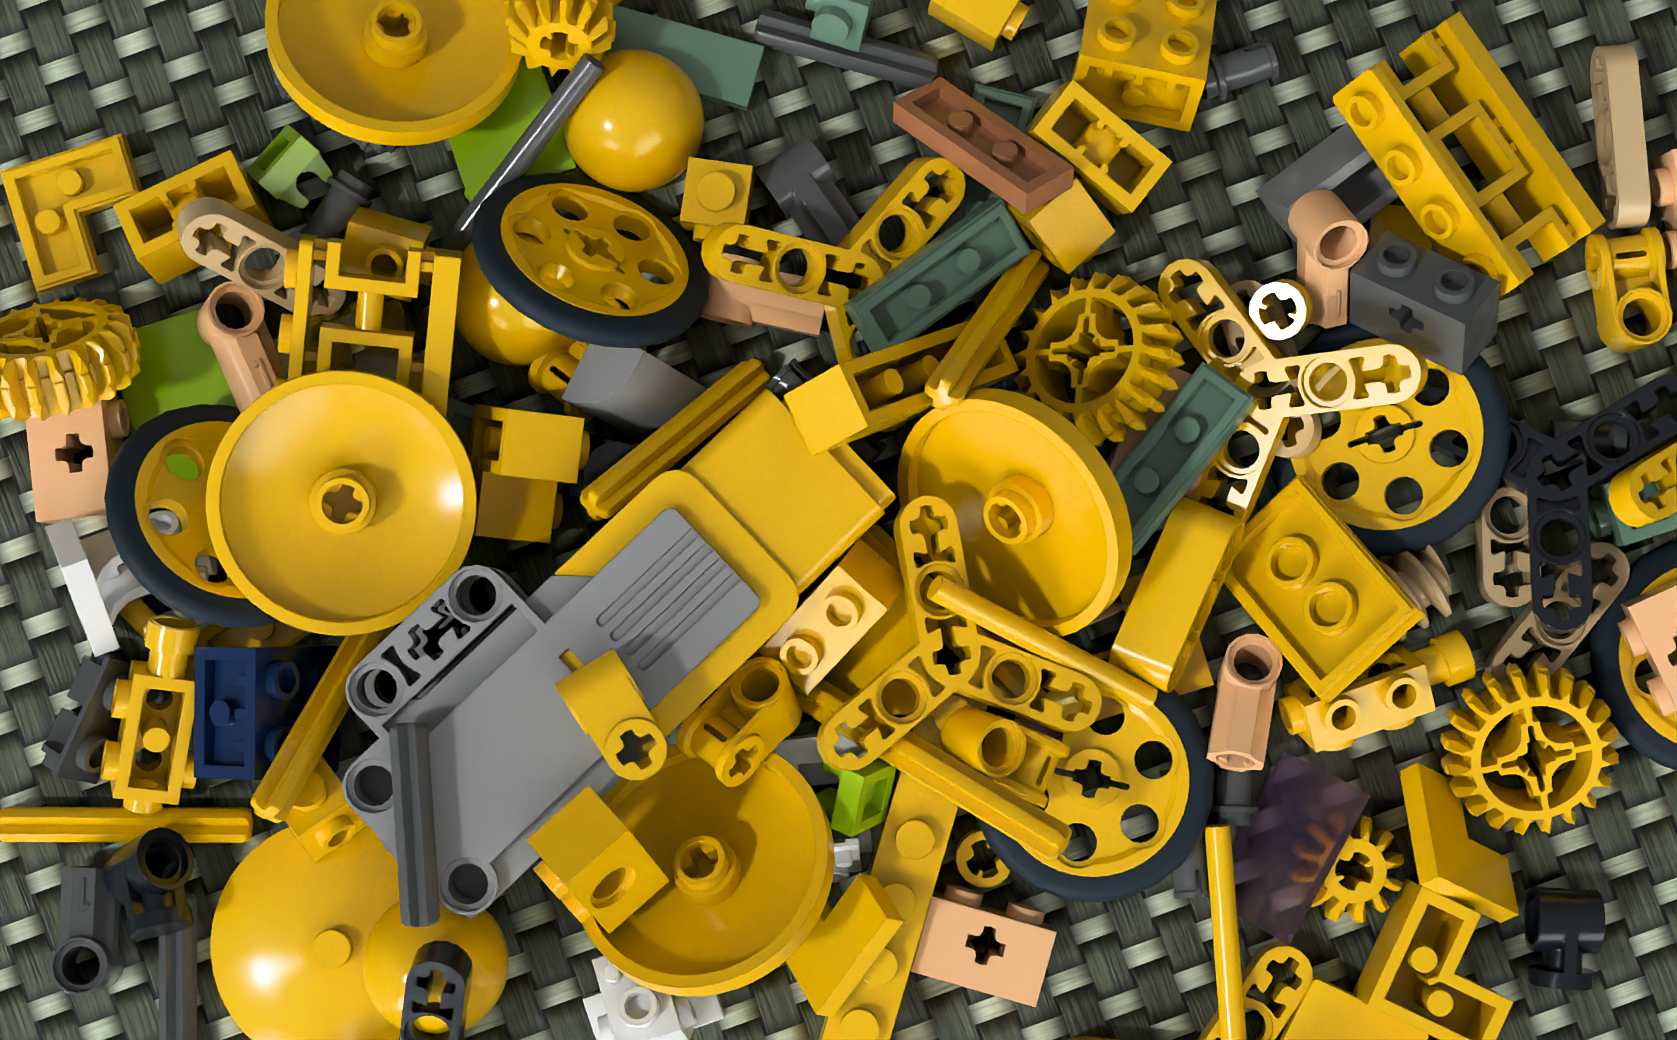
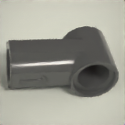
M807 135L754 171L756 178L774 205L785 218L791 217L803 234L804 239L837 247L860 220L835 185L838 183V180L831 167Z
M104 866L62 867L58 947L52 954L50 972L56 986L67 994L79 996L105 990L114 985L123 974L125 957L124 951L119 945L121 903L117 902L107 890L104 882ZM84 947L93 950L99 958V972L93 981L84 979L77 970V956Z

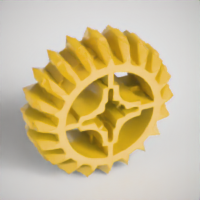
M1095 272L1090 282L1083 278L1072 277L1069 294L1061 290H1050L1052 305L1047 310L1032 308L1038 322L1033 330L1019 331L1023 340L1028 342L1027 349L1013 355L1017 364L1025 369L1013 381L1020 390L1026 393V396L1044 403L1069 420L1094 446L1101 447L1105 438L1112 442L1125 443L1127 426L1136 431H1147L1144 415L1149 410L1156 413L1165 412L1162 401L1159 400L1163 390L1179 389L1176 381L1168 375L1170 370L1185 364L1181 354L1173 350L1184 338L1181 336L1179 329L1171 324L1175 319L1171 309L1160 302L1158 294L1146 285L1140 286L1130 277L1119 274L1113 279L1105 273ZM1121 317H1127L1133 333V345H1126L1124 342L1125 332L1120 330ZM1064 374H1071V388L1076 390L1074 404L1071 403L1067 395Z
M78 297L72 301H62L57 298L51 303L40 305L34 302L31 307L22 310L11 309L9 315L0 317V419L13 417L15 421L23 422L30 417H39L40 420L45 421L53 415L64 414L69 416L71 411L81 408L92 409L94 403L99 400H111L116 396V390H123L130 386L132 378L141 372L139 365L141 361L139 348L141 346L136 327H132L129 314H125L121 306L108 304L106 300L95 299L87 302L86 298Z
M1534 661L1527 677H1524L1517 664L1508 663L1505 671L1506 680L1498 682L1491 673L1484 672L1482 682L1487 689L1478 695L1472 689L1463 688L1461 696L1469 707L1466 711L1448 709L1447 718L1457 729L1441 733L1440 742L1444 749L1450 751V753L1441 758V765L1446 774L1453 775L1449 782L1451 790L1456 797H1466L1464 805L1473 816L1477 817L1486 812L1485 818L1489 825L1498 830L1509 820L1513 830L1524 836L1531 821L1535 820L1542 832L1550 834L1553 825L1552 817L1561 815L1567 823L1575 825L1576 814L1572 809L1574 806L1581 802L1585 807L1596 809L1597 800L1590 792L1592 787L1612 788L1610 776L1602 769V767L1619 764V754L1613 747L1609 746L1610 743L1619 739L1618 730L1614 724L1605 721L1610 716V708L1603 699H1594L1595 690L1586 680L1574 683V676L1565 668L1559 667L1550 676L1549 670L1543 663ZM1532 706L1557 708L1573 716L1575 723L1560 726L1557 721L1542 723L1534 715ZM1507 716L1504 727L1497 733L1488 736L1494 726ZM1528 729L1537 740L1531 743V753L1528 754L1530 766L1523 758V755L1528 751L1527 743L1530 742ZM1568 762L1562 771L1552 778L1555 770L1561 764ZM1498 771L1501 776L1517 774L1525 782L1526 788L1513 789L1503 787L1491 782L1483 774Z

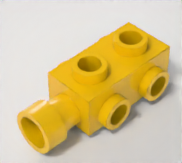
M174 616L150 617L144 645L150 649L148 662L131 660L128 680L117 679L115 683L111 717L121 718L117 742L107 740L105 742L100 778L110 780L112 798L124 799L123 807L135 813L157 814L162 811L163 804L179 805L181 788L194 789L196 778H194V750H188L192 727H194L195 668L188 667L189 655L195 654V647H198L201 625L196 626L194 621ZM150 689L171 691L169 698L162 703H153L146 697ZM143 748L151 752H160L158 759L149 764L139 762L136 759V755Z
M1454 630L1431 638L1428 647L1410 652L1402 644L1390 647L1330 703L1321 700L1318 696L1312 698L1309 695L1311 691L1310 686L1299 676L1297 680L1283 685L1285 697L1278 699V707L1283 723L1291 735L1298 734L1316 753L1322 750L1338 751L1350 747L1359 737L1381 729L1397 730L1407 727L1415 721L1416 717L1435 711L1431 686L1443 682L1446 686L1450 687L1473 679L1476 675L1475 662L1467 641L1458 630ZM1382 663L1383 669L1381 674L1368 678V672L1371 667Z

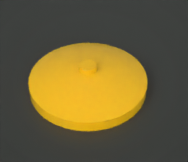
M266 0L265 41L270 62L281 85L290 97L314 119L343 135L365 142L390 146L430 144L446 140L473 128L495 111L507 97L516 81L523 58L522 55L511 53V44L508 40V26L505 24L506 8L510 4V0Z
M332 369L303 374L280 383L255 399L237 417L221 440L212 460L206 487V518L212 545L222 567L239 591L254 605L280 622L297 629L325 635L351 636L367 634L403 622L459 570L469 550L476 520L477 496L471 462L460 437L447 418L429 400L405 384L376 373L353 369Z
M991 388L969 390L958 407L948 405L943 411L934 408L914 425L903 445L899 459L897 478L900 508L909 501L926 495L939 497L954 509L959 525L970 591L1058 637L1069 635L1084 628L1115 601L1125 585L1132 560L1133 541L1129 513L1123 494L1108 464L1095 446L1076 426L1057 411L1029 396L1013 391ZM920 509V518L910 523L912 534H923L925 538L927 554L920 558L924 564L935 560L948 561L946 550L934 555L932 551L931 535L941 530L939 519H928L925 509ZM931 573L934 578L937 577L938 575H941V576L947 578L946 576H944V575H942V574H940V573Z
M673 744L667 747V757L663 766L653 776L644 780H628L623 778L602 798L604 803L629 829L670 880L611 934H608L593 916L582 924L595 947L616 969L634 982L654 991L685 997L709 996L736 990L764 977L784 963L800 947L816 925L828 899L834 875L835 854L831 826L826 812L811 786L789 762L778 754L771 752L760 763L753 775L743 784L736 787H727L716 778L713 767L699 757H687L678 749L677 744ZM649 755L639 761L638 765L641 769L648 767L652 763Z
M369 826L363 828L347 843L331 851L316 863L289 827L285 828L254 848L242 860L226 883L217 903L212 922L210 938L211 963L215 982L225 1007L233 1020L251 1040H399L400 1029L388 1022L375 1008L368 996L363 979V952L369 934L379 918L391 906L400 901L397 860Z

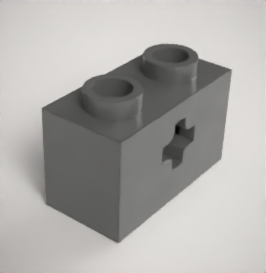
M1386 230L1350 271L1349 323L1391 343H1407L1417 348L1425 359L1462 376L1497 333L1501 281Z

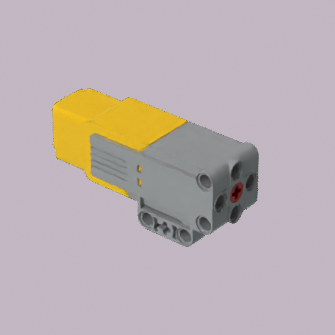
M764 389L680 470L666 471L654 478L554 573L556 576H551L532 595L514 576L503 569L481 565L463 567L445 581L356 665L347 678L345 686L346 698L353 711L379 739L357 758L346 771L344 779L341 780L344 798L353 811L374 831L383 845L397 860L389 730L391 726L397 723H425L428 727L439 901L454 913L474 918L478 913L488 908L540 858L526 841L528 837L588 785L602 799L623 779L608 765L591 736H587L554 684L613 647L643 694L645 706L663 732L664 738H666L791 618L797 608L798 596L885 514L884 509L896 499L895 494L848 444L811 456L803 436L796 427L794 417L786 400L784 399L781 402L770 390ZM487 578L495 587L496 600L493 607L488 612L483 613L475 605L473 593L476 585L481 580ZM457 620L468 625L464 626L461 630L459 626L451 627ZM451 627L438 641L443 651L434 654L429 648L435 640L430 630ZM385 671L391 674L396 681L397 693L393 701L385 697L381 690L380 682ZM632 730L627 731L621 736L625 747L617 755L623 765L633 761L638 764L639 761L648 755L649 750L656 745L655 740L650 734L639 738Z

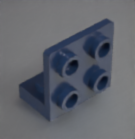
M195 647L194 778L262 780L339 647ZM339 726L322 754V757L334 773L339 769V752L341 748Z

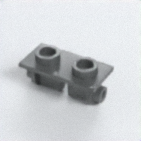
M111 651L97 657L94 656L93 652L91 656H83L82 664L67 694V697L83 705L81 711L77 714L70 709L61 708L46 742L42 745L41 750L46 753L42 764L52 769V775L55 777L97 784L101 774L106 740L117 741L121 718L111 717L113 693L117 679L128 680L131 662L119 660V655Z

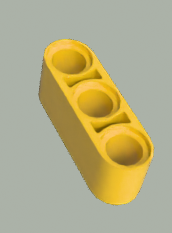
M1186 496L1180 499L1169 515L1115 638L1109 656L1110 664L1166 693L1173 691L1187 667L1237 553L1244 533V520Z

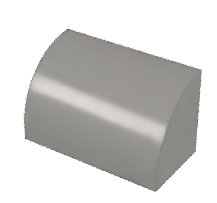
M1348 123L1344 124L1256 190L1257 195L1267 210L1295 243H1297V238L1289 229V213L1295 202L1308 192L1316 189H1327L1334 192L1361 224L1399 197Z
M589 343L561 399L628 436L645 440L705 392L707 388L640 348L603 347Z

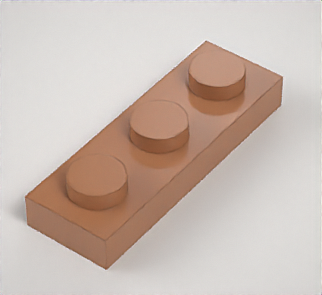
M941 76L932 83H927L893 102V122L1025 215L1071 189L1073 186L1074 166Z

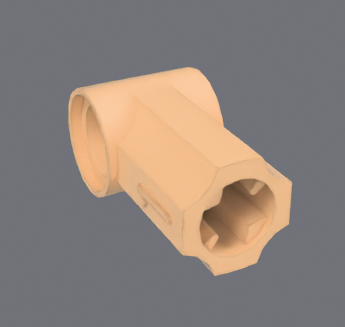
M1316 189L1304 194L1295 202L1289 213L1288 224L1290 231L1297 238L1296 282L1304 285L1311 294L1314 304L1313 317L1309 324L1320 325L1327 329L1347 324V318L1350 316V271L1366 251L1368 234L1363 225L1334 192L1327 189Z
M729 253L722 254V257L730 259L732 264L734 261L739 260L761 265L760 261ZM707 270L708 299L700 317L740 327L751 328L753 324H759L819 338L825 314L823 304L727 282L712 276ZM780 272L781 278L788 285L796 284L804 277L797 274Z
M228 281L214 288L198 311L196 325L203 341L212 347L240 413H242L255 399L275 387L276 378L288 379V374L264 321L265 307L262 297L234 281ZM219 304H230L238 308L244 316V327L232 329L223 325L217 318L216 306Z
M1244 634L1229 644L1216 677L1218 690L1206 758L1218 764L1220 768L1244 772L1247 770H1262L1264 767L1276 683L1283 667L1282 654L1270 638L1260 634ZM1240 663H1249L1256 666L1262 672L1264 678L1258 681L1245 679L1237 673L1234 666Z

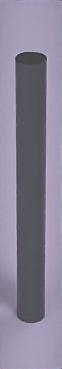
M587 53L582 55L436 248L462 252L472 242L473 219L481 203L504 183L524 176L603 73L605 68L596 58Z

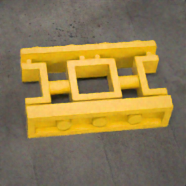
M1460 11L1443 21L1432 31L1422 35L1399 53L1415 79L1403 86L1384 59L1364 71L1333 96L1334 104L1437 252L1501 281L1500 297L1519 286L1534 274L1516 248L1525 239L1529 240L1545 263L1606 222L1601 212ZM1405 102H1407V103L1410 105V107L1412 108V110L1414 111V113L1417 115V117L1419 118V120L1421 121V123L1424 125V127H1425L1426 130L1428 131L1427 133L1425 132V130L1423 129V127H1422L1421 124L1418 122V120L1416 119V117L1414 116V114L1412 113V111L1409 109V107L1407 106V104H1406ZM1451 133L1455 134L1489 183L1487 187L1479 192L1473 187L1441 141ZM1480 207H1481V209L1483 210V212L1486 214V216L1488 217V219L1490 220V222L1493 224V226L1495 227V229L1497 230V232L1500 234V236L1502 237V239L1499 238V236H1498L1497 233L1494 231V229L1492 228V226L1490 225V223L1488 222V220L1485 218V216L1483 215V213H1482L1481 210L1479 209Z
M304 234L300 239L299 249L288 248L286 253L284 288L295 289L293 315L283 313L281 315L278 338V353L290 354L288 379L276 378L275 386L303 374L332 370L334 342L397 348L399 353L396 381L420 393L446 417L462 251L436 248V251L424 250L419 247H409L406 279L341 272L344 239L318 238V235ZM316 260L326 261L324 288L358 291L355 325L323 322L320 326L318 348L308 347L315 264ZM421 271L433 273L425 359L412 358L415 332L381 328L384 295L417 298Z

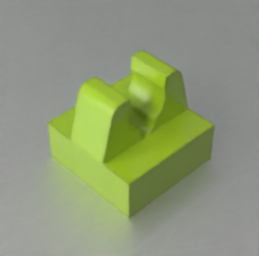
M288 124L246 170L257 183L277 200L281 199L298 208H305L310 203L296 187V178L302 172H313L324 182L327 181L329 176L332 177L331 170L319 154L320 151Z
M877 758L862 769L849 771L832 768L826 762H823L822 770L835 775L839 779L838 789L829 787L816 793L825 812L832 816L830 824L832 829L853 837L885 821L896 773L895 767L880 758Z

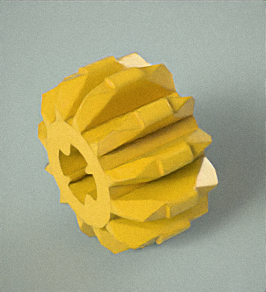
M510 0V4L506 8L505 24L508 26V40L511 44V53L524 56L528 69L542 65L548 67L552 77L559 69L571 71L584 53L590 54L601 62L605 52L611 50V44L615 40L616 21L613 20L614 6L611 0Z
M1336 813L1331 816L1332 835H1329L1324 828L1315 823L1308 828L1310 836L1318 843L1314 850L1305 845L1296 846L1295 855L1304 860L1311 861V867L1300 868L1294 871L1293 879L1299 884L1314 883L1306 892L1303 900L1310 907L1321 905L1326 901L1324 915L1329 920L1338 921L1347 907L1351 920L1355 923H1363L1366 918V901L1381 913H1384L1389 908L1387 901L1379 894L1383 886L1392 891L1401 890L1402 881L1387 875V869L1403 865L1404 857L1397 852L1382 853L1391 844L1394 836L1386 829L1376 831L1371 835V818L1359 815L1350 829L1346 816ZM1352 858L1353 861L1361 864L1357 877L1347 875L1344 878L1342 874L1335 871L1339 859L1350 861Z

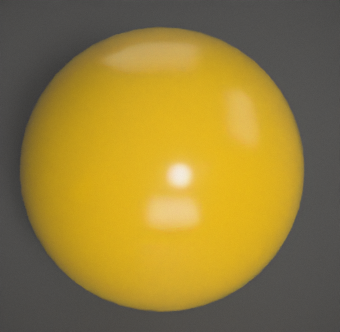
M621 49L606 53L600 62L605 70L562 125L565 143L572 158L583 172L604 186L624 192H645L660 188L681 175L687 169L689 157L695 158L700 148L704 132V110L699 92L687 73L675 62L661 54L644 49Z
M516 233L521 239L529 243L543 244L542 241L531 234ZM471 242L462 252L455 325L463 339L476 352L493 362L506 366L529 367L534 360L549 352L564 349L574 342L571 338L544 328L510 305L495 291L481 271L473 249V243ZM539 277L545 284L551 287L567 289L557 279Z
M399 901L379 918L366 941L363 952L362 971L369 998L378 1012L388 1022L400 1029L406 978L417 950L425 943L432 941H448L456 944L466 951L472 960L473 972L465 1030L480 1022L494 1008L506 984L509 957L502 930L486 909L478 913L474 918H469L466 915L454 913L439 901L440 918L436 924L425 927L404 926L401 922ZM432 970L434 980L428 1002H440L446 984L444 972ZM423 1016L414 1021L415 1026L425 1033L436 1034L450 1030L444 1021L434 1016Z

